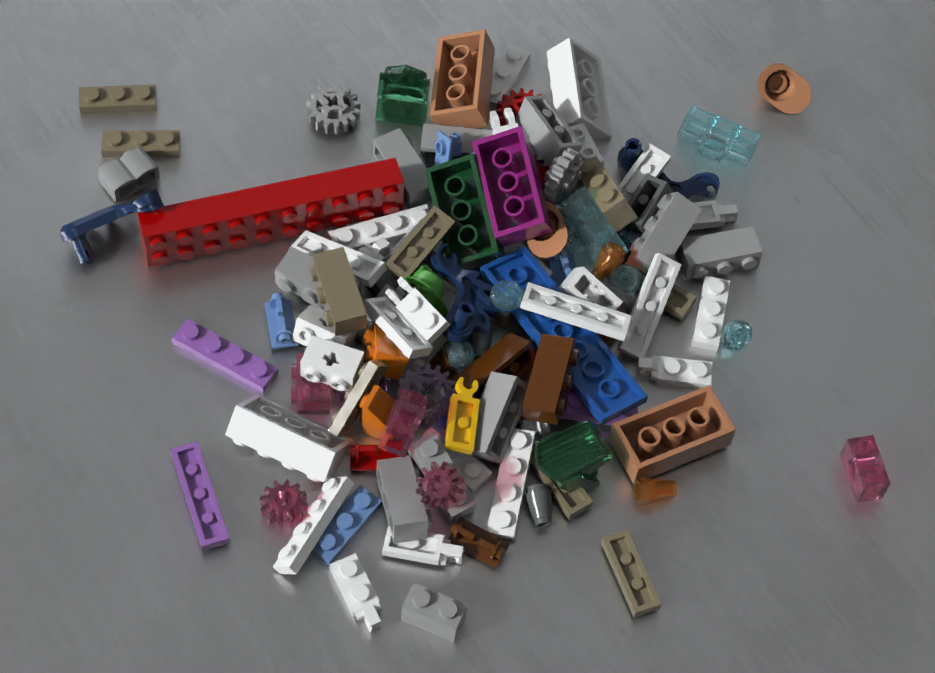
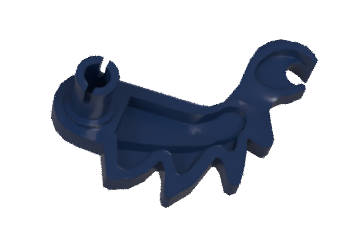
M636 138L628 139L625 147L618 153L617 164L624 173L623 178L643 153L641 149L642 144H639L640 141ZM663 171L658 177L666 181L674 192H679L688 200L692 195L709 198L708 186H713L717 195L720 185L718 176L710 172L698 173L690 179L681 182L670 180Z
M154 188L134 201L109 206L62 226L59 233L63 242H71L81 264L96 257L86 238L87 232L133 212L156 210L162 208L164 204L157 188Z
M443 244L438 248L437 252L432 251L430 261L434 269L439 274L453 281L458 290V295L445 317L450 326L443 332V335L452 342L462 343L470 337L472 332L488 333L491 327L489 317L496 318L499 312L496 304L490 298L495 291V287L478 280L480 276L478 271L462 269L458 264V258L455 253L452 254L451 258L443 257L448 244Z

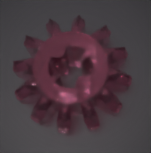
M434 461L431 462V471L425 467L421 469L425 477H417L416 482L423 486L415 490L416 494L423 495L421 503L424 505L430 503V508L433 510H437L439 505L442 509L448 510L449 500L454 504L459 502L454 495L456 493H464L463 489L457 487V485L464 482V478L457 476L458 468H450L449 463L443 461L439 467L438 463ZM442 481L445 483L443 490L435 488L437 482L441 483Z
M286 479L284 485H280L275 480L273 488L266 486L264 495L259 499L262 506L260 508L261 515L267 516L269 525L277 521L280 529L283 523H288L290 527H293L294 519L302 521L304 518L303 512L308 510V503H306L307 494L305 491H300L298 483L290 486V481Z

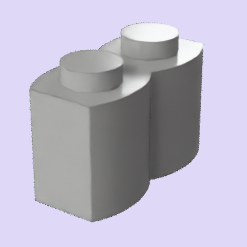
M142 147L126 151L120 159L105 162L97 171L99 183L115 202L131 197L138 190L145 189L160 179L159 167Z

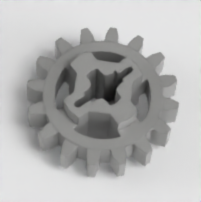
M328 84V89L319 86V93L312 91L311 98H307L306 116L309 117V123H316V130L322 127L325 128V134H328L330 130H334L335 134H338L339 129L347 132L348 125L355 127L356 119H360L361 103L357 101L358 95H351L350 88L342 90L341 84L337 88H333L331 84Z
M568 148L564 150L562 157L557 156L554 158L544 176V180L547 181L544 185L546 188L543 191L545 199L557 204L564 195L571 194L582 173L579 170L581 168L579 164L583 160L580 152Z

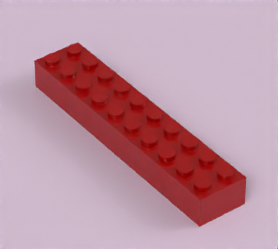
M395 157L175 203L152 211L138 212L141 241L148 267L162 266L169 262L190 260L193 257L206 254L213 255L224 250L241 249L248 245L264 244L280 238H292L303 234L305 230L315 233L322 229L343 227L350 223L364 222L403 211L404 180Z

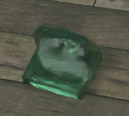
M407 64L388 66L384 72H380L375 120L423 126V123L426 124L431 79L427 78V74Z
M584 420L561 432L556 431L534 442L536 445V467L550 479L556 481L560 489L571 493L580 486L592 491L601 485L596 477L598 475L597 469L612 459V453L595 423L590 420Z

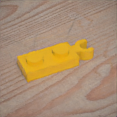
M460 377L455 384L457 394L453 393L450 397L444 448L471 455L474 451L480 399L472 397L478 389V381L474 380L471 384V389H467L463 385L464 377Z

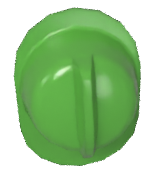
M422 265L410 277H403L444 318L449 311L442 301L445 285L443 280L427 265Z

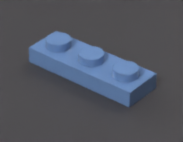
M359 485L338 509L311 551V554L328 566L333 563L382 506V500Z

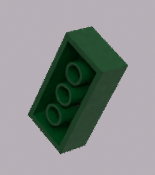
M472 153L424 169L433 206L435 205L455 221L454 226L442 239L443 244H448L445 250L446 258H451L452 254L455 253L459 266L462 269L471 270L506 255L504 247L494 237L475 154Z

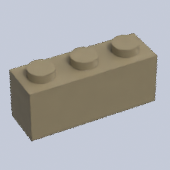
M596 155L585 161L579 169L582 171L580 179L613 229L617 232L638 217Z
M344 247L312 254V265L308 266L312 282L317 281L319 288L316 289L319 304L325 305L324 318L327 327L332 326L335 336L366 329L367 312Z

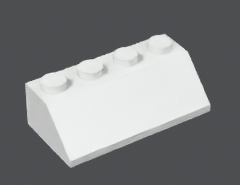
M569 37L547 51V66L550 72L553 105L569 127L584 123L593 140H608L612 138L600 58Z
M258 394L235 406L225 434L232 438L233 442L237 445L249 446L257 450L260 456L274 458L282 462L285 468L299 470L307 474V478L315 482H325L334 476L354 441L347 436L336 437L328 431V427Z

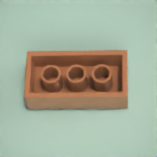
M485 29L439 37L429 114L434 124L454 127L463 126L474 129L487 127L495 47Z
M708 385L612 423L608 440L633 484H636L731 445L736 429L712 388Z

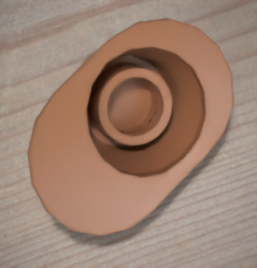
M774 63L767 66L758 78L757 87L761 96L786 114L802 112L811 100L812 91L809 83L789 66L782 63Z
M546 201L553 232L527 240L532 253L540 258L556 256L564 249L568 240V231L563 217L556 205L549 201Z

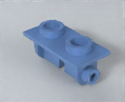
M438 130V138L435 142V164L433 166L454 160L452 157L461 156L463 139L460 138V133L452 132L450 136H447L441 130Z
M565 246L556 256L548 258L550 270L553 272L552 279L559 287L571 271L577 268L573 252H570V249Z
M280 292L274 293L270 302L264 303L271 348L273 350L299 346L298 342L291 340L295 328L291 299L286 300V297Z

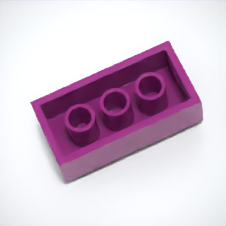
M519 126L473 141L474 154L495 239L505 247L553 232L530 137L523 127Z

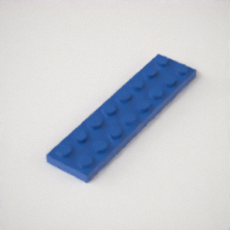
M525 246L480 267L481 276L488 284L495 287L494 292L537 346H539L542 334L573 338L575 340L576 348L580 350V359L578 366H573L572 374L574 375L572 390L601 426L647 402L648 395L596 332L520 308L528 282L563 293Z

